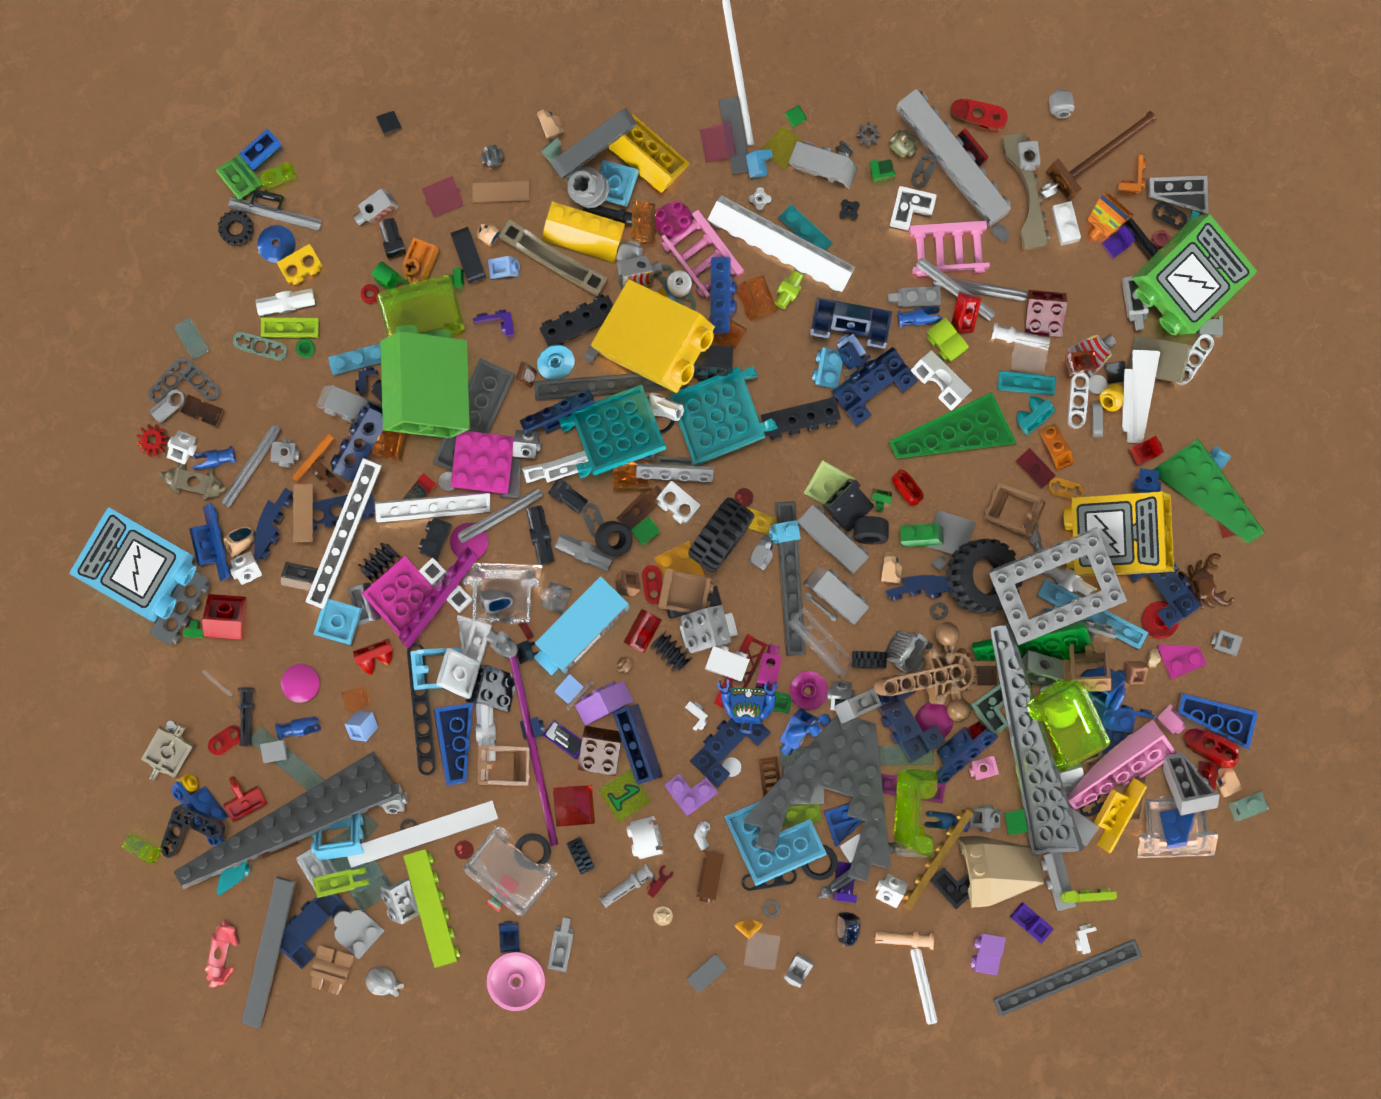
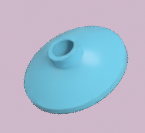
M549 346L540 353L537 359L538 371L546 379H562L572 371L575 362L574 355L566 346Z

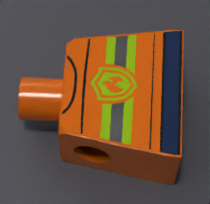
M1108 192L1103 193L1088 218V221L1094 225L1088 234L1095 240L1102 233L1107 237L1112 236L1135 215Z

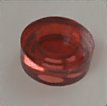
M742 488L735 493L734 499L743 506L749 507L753 503L754 496L749 489Z
M524 620L518 624L528 640L534 637V634Z
M462 840L455 845L454 851L458 858L465 860L473 855L474 847L471 842Z

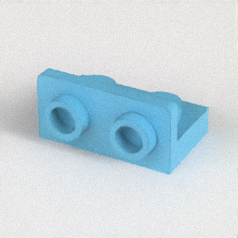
M823 346L822 351L818 350L816 362H819V367L814 369L812 380L816 381L815 386L835 389L839 385L843 361L837 350L828 349Z

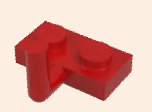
M235 776L229 778L231 789L236 797L224 803L223 806L233 822L267 804L258 786L243 793L238 785L237 778Z

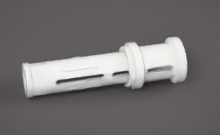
M996 322L991 334V339L998 338L1006 340L1007 343H1012V341L1045 350H1048L1050 338L1015 330L1012 326L1010 328L1000 326Z

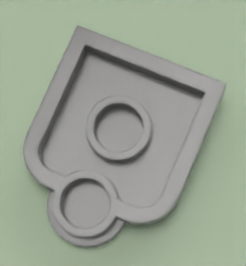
M358 908L352 909L349 912L340 911L334 917L336 927L333 934L335 939L358 959L385 931L364 911Z

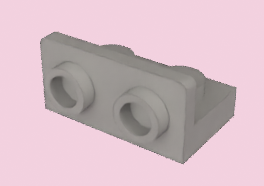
M403 879L390 887L384 885L380 887L382 900L386 903L388 908L387 914L392 921L403 924L419 915L409 880Z

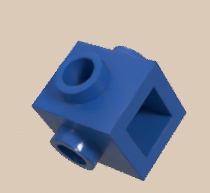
M1140 468L1139 479L1135 478L1133 490H1137V493L1160 492L1162 482L1158 481L1159 471Z

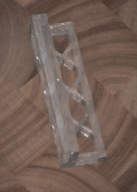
M803 607L787 624L839 679L843 678L848 674L847 671L852 668V657L812 614ZM803 613L809 618V626H804L798 620ZM811 629H819L822 632V640H817L811 634ZM825 643H832L835 646V654H830L824 648ZM838 656L845 657L850 663L843 668L838 663Z

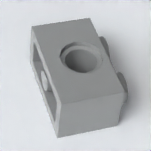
M1028 651L1022 658L1030 683L1048 686L1054 683L1058 685L1063 681L1064 660Z

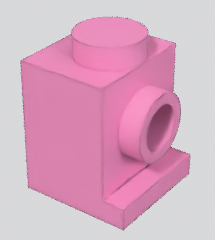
M1169 704L1155 720L1171 735L1175 732L1179 734L1186 726L1181 721L1183 717L1176 710L1172 712L1171 708L1173 706Z
M994 756L970 762L971 766L968 767L971 778L975 777V781L999 774ZM981 765H985L987 767L986 772L980 771Z

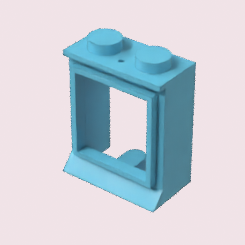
M459 647V648H451V649H453V650H455V651L461 653V647ZM447 648L411 651L414 690L443 688L437 684H425L424 673H427L429 668L427 665H423L422 656L445 655Z
M360 812L350 816V819L346 821L341 820L333 823L332 827L320 830L312 835L314 842H311L312 853L316 854L318 860L364 854L360 839L364 838L360 825H364V820ZM351 827V841L322 845V831Z

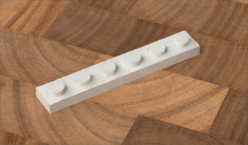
M489 492L375 502L376 522L490 512Z

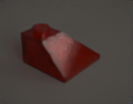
M592 785L553 788L556 827L595 824Z

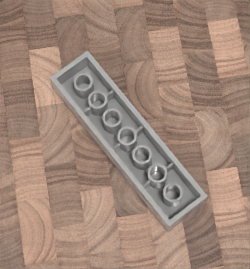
M915 89L898 102L897 112L928 151L935 156L936 161L981 218L987 222L989 228L993 227L1009 214L1011 210L1010 201L1006 196L1002 197L999 194V188L996 183L988 180L986 177L987 172L982 166H977L974 162L975 157L970 151H965L962 147L964 144L958 136L954 137L950 132L952 130L950 125L946 121L942 122L938 117L940 113L934 106L931 107L927 103L928 98L922 91L919 92Z

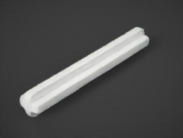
M912 949L910 952L928 1024L937 1023V1016L921 949Z

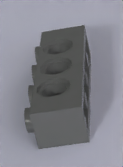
M195 571L192 579L186 586L178 584L171 596L176 599L174 610L167 619L158 618L150 635L170 646L173 643L177 644L182 636L180 631L183 627L186 628L191 620V617H189L193 610L196 611L201 603L199 599L202 593L206 594L211 585L209 584L210 579ZM190 586L196 588V593L193 596L187 595V588ZM183 602L186 604V610L183 613H179L177 606ZM175 619L177 622L176 627L172 630L168 629V621Z

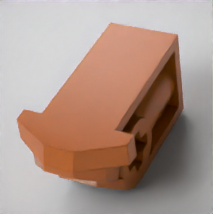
M414 237L402 263V272L413 292H422L426 289V282L440 249L435 245Z

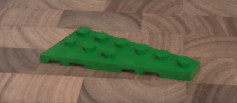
M992 392L888 441L896 459L1017 444Z
M1199 438L1152 469L1159 471V478L1246 542L1250 543L1265 533V530Z
M1085 621L1069 624L1018 645L1015 638L1021 658L1028 651L1060 660L1070 659V644H1074V654L1085 653V646L1089 644L1093 646V653H1096ZM992 639L972 643V649L977 661H996Z

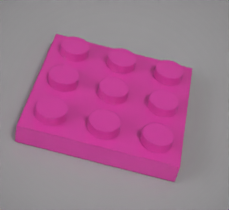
M472 431L458 434L456 437L450 487L508 494L514 437Z
M404 555L362 592V595L400 636L402 629L408 626L414 613L421 609L424 600L435 589Z

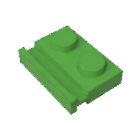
M239 154L216 169V172L238 200H241L262 185V182Z

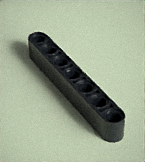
M413 643L410 648H407L417 762L420 773L430 776L435 773L437 768L429 689H425L423 695L418 696L415 694L411 650L414 647H419L422 650L424 647L419 643ZM422 656L423 665H427L426 656ZM424 673L425 684H429L428 673ZM420 704H425L427 707V711L423 715L417 713V707ZM422 723H426L429 726L426 734H421L418 730ZM425 742H428L431 746L428 753H422L420 749L421 745ZM427 761L431 762L433 766L432 770L428 773L422 769L423 763Z

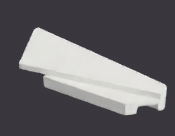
M1133 350V369H1125L1122 427L1127 432V443L1143 442L1160 357L1159 351Z
M585 451L555 461L522 467L521 471L526 483L545 478L548 483L578 473L576 464L585 463L588 461Z

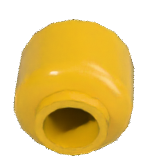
M1114 383L1101 392L1099 398L1104 409L1113 412L1123 406V386Z

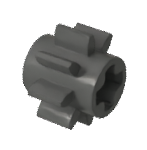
M867 122L865 127L860 125L859 128L862 132L856 134V136L861 137L860 144L865 142L869 147L872 141L877 143L875 136H880V132H876L877 125L870 126L869 122ZM867 130L872 134L870 138H867V135H865Z
M497 145L483 148L484 153H480L483 164L487 163L488 167L502 164L501 159H504L502 148L498 149Z

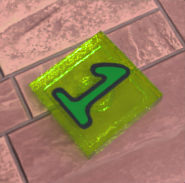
M631 769L598 789L618 822L651 803L641 784L637 785Z

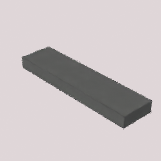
M738 97L720 99L719 105L732 174L749 172L746 159L748 150Z

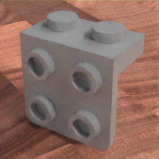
M722 605L705 608L681 616L690 653L732 642Z

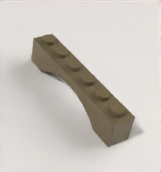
M1026 133L1004 136L1001 141L1005 159L1019 172L1028 194V213L1024 226L1020 231L1023 251L1046 247L1047 241H1050L1049 231L1044 228L1046 216L1045 212H1041L1040 208L1042 196L1041 193H1037L1036 186L1039 185L1038 176L1033 173V170L1025 171V168L1020 169L1018 143L1030 142V138H1026ZM1029 152L1024 154L1026 160L1032 161L1034 159L1033 156H1030Z
M508 220L499 235L502 241L596 297L601 294L608 282L605 276L559 252L511 220Z

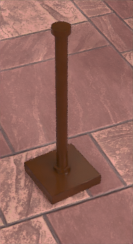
M1152 111L1147 112V116L1071 171L1066 169L1059 158L1051 164L1046 173L1053 183H1058L1057 188L1068 202L1074 199L1082 189L1074 177L1148 123L1156 121V116Z

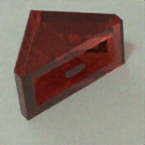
M1094 350L1068 353L1065 356L1069 376L1099 369Z

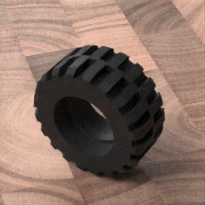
M727 497L692 544L688 552L689 557L708 571H717L755 517L753 512L734 498Z
M988 538L969 541L959 546V550L954 551L952 554L953 559H950L947 564L950 568L946 570V576H949V582L946 583L947 587H951L952 591L950 594L952 598H957L956 603L958 605L964 606V609L974 611V613L995 612L1003 609L995 587L988 594L981 592L977 588L973 579V569L980 558L988 560L993 568L1016 560L1014 550H1008L1009 545L1000 543V540H990ZM1023 581L1015 584L1016 589L1022 587Z

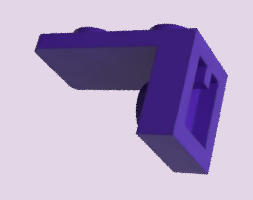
M1123 225L1118 232L1102 242V245L1112 259H1114L1132 246L1135 241V233L1130 227Z
M506 310L495 311L493 315L480 313L476 314V317L473 318L474 324L504 319V322H501L502 334L506 333L507 338L515 337L511 313Z
M838 862L835 879L848 871L852 863ZM855 879L838 891L833 892L832 900L856 903L857 895H853Z

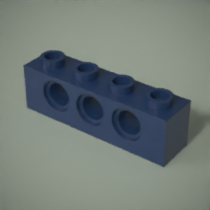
M370 402L366 406H362L358 413L359 418L357 422L352 423L349 429V436L347 439L344 438L342 440L338 455L335 454L330 462L333 473L351 482L356 477L362 459L368 457L383 431L382 408ZM367 422L373 423L369 428L363 426ZM358 438L363 439V442L360 444L354 443ZM348 454L354 455V458L351 460L345 459V456Z
M373 491L362 514L363 520L374 518L375 498ZM348 495L313 502V531L318 530V526L325 525V528L336 526L340 516H334L332 513L333 509L338 506L343 509ZM316 511H323L324 517L319 521L315 520L314 513Z

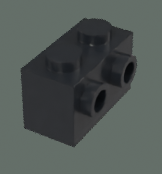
M433 517L432 521L429 520L425 531L428 532L426 538L421 539L418 547L421 550L420 554L440 561L453 525Z

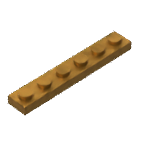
M967 807L966 810L962 809L956 817L959 821L955 827L951 825L945 834L948 838L944 843L942 841L935 849L937 852L934 859L930 857L924 866L927 870L923 875L920 873L914 882L916 887L913 891L909 889L905 895V907L910 910L912 909L974 814V810Z

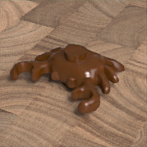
M1218 553L1210 554L1202 569V560H1199L1195 572L1193 566L1189 565V577L1183 571H1179L1181 577L1185 576L1190 582L1191 586L1189 588L1202 604V609L1205 608L1203 600L1211 607H1216V604L1211 599L1224 606L1231 605L1235 600L1232 597L1229 601H1225L1223 597L1226 591L1218 594L1215 593L1217 586L1213 580L1214 575L1210 574L1209 570L1219 567L1212 563L1214 557L1221 558V555Z

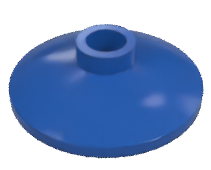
M273 225L264 229L257 241L258 251L261 256L272 263H277L293 254L296 245L292 232L280 225ZM278 240L279 245L273 246L272 242Z

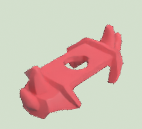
M222 920L223 926L218 925L216 927L217 931L211 935L212 942L207 966L204 970L208 974L206 976L207 980L211 981L209 987L224 984L226 978L234 970L233 967L224 968L229 943L231 942L236 947L239 945L235 934V927H232L226 920ZM219 946L222 955L219 959H216L214 952Z

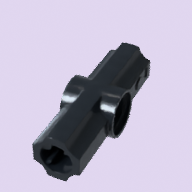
M542 505L527 508L526 512L530 525L529 531L532 544L535 546L538 564L545 565L555 562L551 547L550 531L548 525H546Z

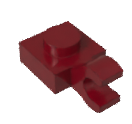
M665 865L659 869V879L657 881L653 879L647 886L649 890L647 894L654 898L665 882L673 876V871L667 876L663 874Z

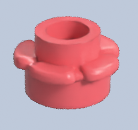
M1165 230L1155 232L1152 236L1153 245L1157 248H1162L1171 240L1170 235Z

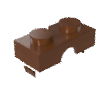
M187 395L181 409V413L195 419L197 416L202 417V422L216 428L224 412V409L191 395Z
M318 459L311 465L314 469L312 473L319 480L324 478L328 482L326 486L333 493L338 491L341 494L347 486Z

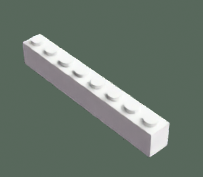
M722 195L717 200L708 218V221L715 227L723 228L730 235L744 239L747 244L761 248L764 253L776 256L782 263L791 264L799 272L811 275L814 280L828 284L835 291L842 292L856 268Z
M365 458L362 459L305 602L322 609L325 608L382 465Z

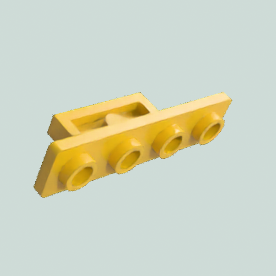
M1133 778L1125 794L1113 789L1110 791L1094 821L1096 825L1105 829L1097 843L1099 847L1108 853H1112L1147 789V785Z

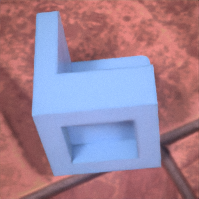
M569 674L554 692L569 704L584 687Z
M357 711L345 724L351 740L367 741L378 729L373 712Z

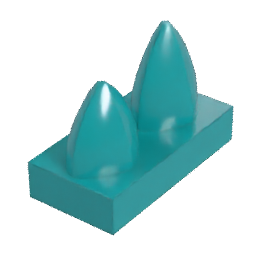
M1030 396L1029 403L1033 412H1017V421L1026 436L1056 412L1053 404L1048 399L1045 401L1042 398Z

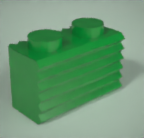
M932 522L931 524L921 523L919 525L917 523L916 525L906 524L904 526L902 524L900 526L901 544L906 547L943 545L944 543L943 527L937 522L935 524Z

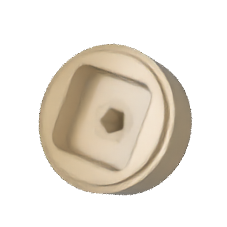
M1151 648L1149 650L1148 667L1155 668L1160 662L1161 656L1158 649Z
M661 906L654 911L653 917L658 925L665 926L672 921L673 914L668 907Z

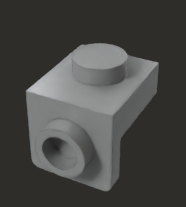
M797 953L784 979L790 985L801 988L814 962Z

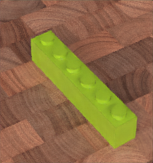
M427 849L404 855L434 968L457 962V957H460L458 946L453 945L452 938H455L453 928L448 927L447 920L450 917L447 908L443 909L441 902L444 901L442 889L438 890L436 884L439 882L437 871H433L431 866L434 863L432 853H428Z

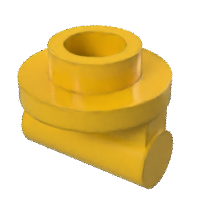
M186 774L177 780L189 795L198 789V781L191 774Z

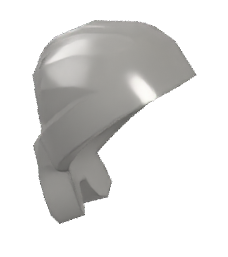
M384 966L370 969L365 979L368 990L372 994L379 996L391 994L398 997L399 992L397 989L404 987L402 982L396 981L393 972Z

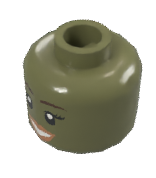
M906 129L898 130L889 140L891 142L890 148L901 158L907 155L911 157L918 149L916 147L917 138Z

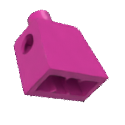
M769 644L767 653L762 654L756 688L764 689V685L769 681V687L773 689V684L777 683L782 659L781 656H778L779 646Z

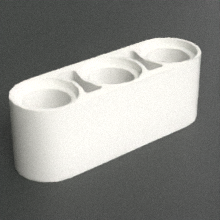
M1201 335L1190 349L1189 357L1191 355L1197 356L1198 364H1192L1188 357L1185 370L1188 378L1183 380L1182 383L1176 382L1177 384H1187L1212 350L1214 340L1210 335ZM1200 340H1207L1209 347L1207 349L1202 348Z
M1082 372L1075 374L1070 382L1067 424L1071 429L1081 428L1086 421L1089 377ZM1076 378H1082L1085 381V385L1083 387L1077 386L1075 384ZM1076 396L1081 397L1083 405H1075L1073 398ZM1072 416H1079L1081 424H1074L1071 419Z

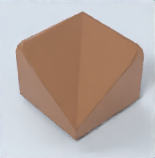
M621 570L615 577L618 594L635 596L640 590L638 573Z
M1126 661L1124 667L1126 674L1125 682L1128 685H1145L1149 667L1142 661Z

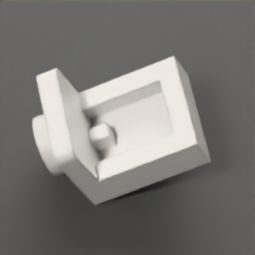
M696 701L694 703L689 702L685 708L699 719L693 729L695 731L698 728L702 730L708 723L706 720L708 715L702 711L704 707Z
M1091 924L1079 926L1080 930L1076 931L1078 938L1075 940L1077 951L1081 950L1082 954L1091 952L1086 933L1097 930L1096 926L1091 927Z

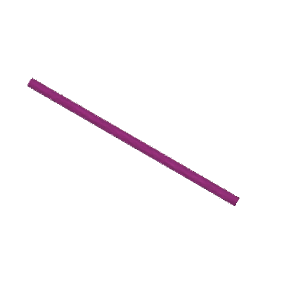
M517 656L509 658L550 845L554 846L558 845L519 664Z

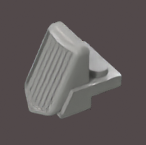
M897 630L885 651L887 652V660L894 663V666L903 672L919 670L923 666L922 650L932 649L933 644L919 633Z

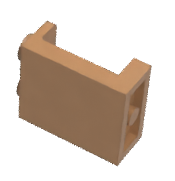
M666 569L658 607L683 613H692L709 608L711 601H707L708 593L712 594L714 582H711V577Z

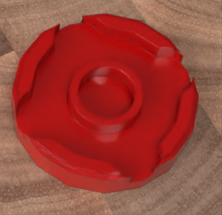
M1153 602L1142 613V628L1152 638H1169L1179 627V623L1168 629L1157 614L1169 605L1168 602Z

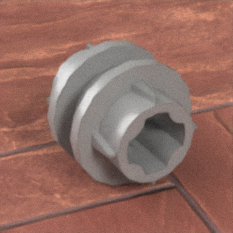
M582 167L570 176L568 193L579 205L586 208H594L602 204L607 198L609 183L607 178L596 169Z

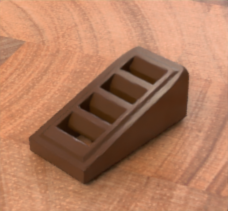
M522 361L516 376L517 383L532 388L537 374L536 369Z
M777 756L758 759L763 797L769 792L766 790V787L774 786L780 779ZM774 763V767L763 768V764ZM775 771L776 773L764 776V772ZM776 778L777 782L765 783L767 779Z

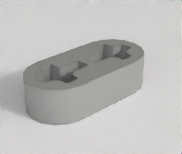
M1100 401L1092 402V437L1102 438L1103 406Z

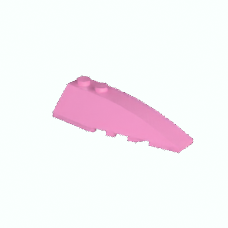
M1151 720L1133 734L1128 735L1105 754L1079 781L1067 797L1073 809L1077 810L1097 800L1098 795L1109 794L1114 787L1120 784L1125 786L1130 783L1129 780L1137 776L1139 778L1146 776L1164 763V756L1177 753L1154 720Z

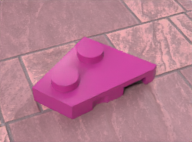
M1164 644L1156 646L1171 680L1207 665L1200 647Z

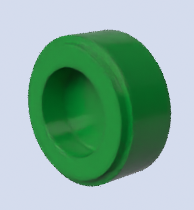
M301 339L296 344V352L302 358H310L315 353V345L309 339Z

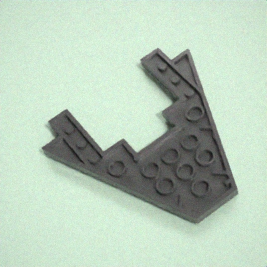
M836 715L749 813L744 823L761 828L756 847L774 852L791 798L810 804L815 786L852 797L846 816L864 821L865 823L848 877L866 882L872 864L888 870L891 866L876 724L859 718L851 719L842 724L838 715Z

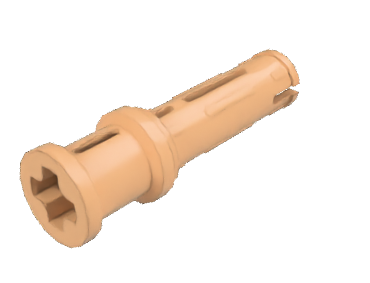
M876 931L875 943L912 945L914 948L919 946L933 949L934 932L925 934L918 933V931L913 933Z

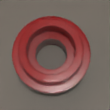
M367 284L361 289V298L365 302L374 303L379 299L380 291L377 286ZM373 291L374 295L372 297H368L367 292Z

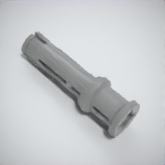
M645 863L641 869L635 873L631 872L629 878L599 897V899L607 908L629 891L642 887L641 884L650 878L654 879L655 876Z

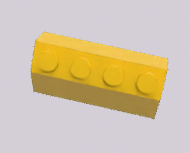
M632 114V117L638 124L608 147L630 167L639 170L638 174L662 193L671 186L690 163Z
M552 202L546 219L542 241L614 263L625 231V224Z

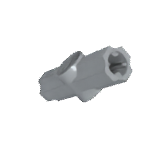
M561 533L555 546L558 550L572 555L573 558L585 564H592L605 571H608L614 559L613 556L603 553L596 546L583 540L579 541L564 533Z

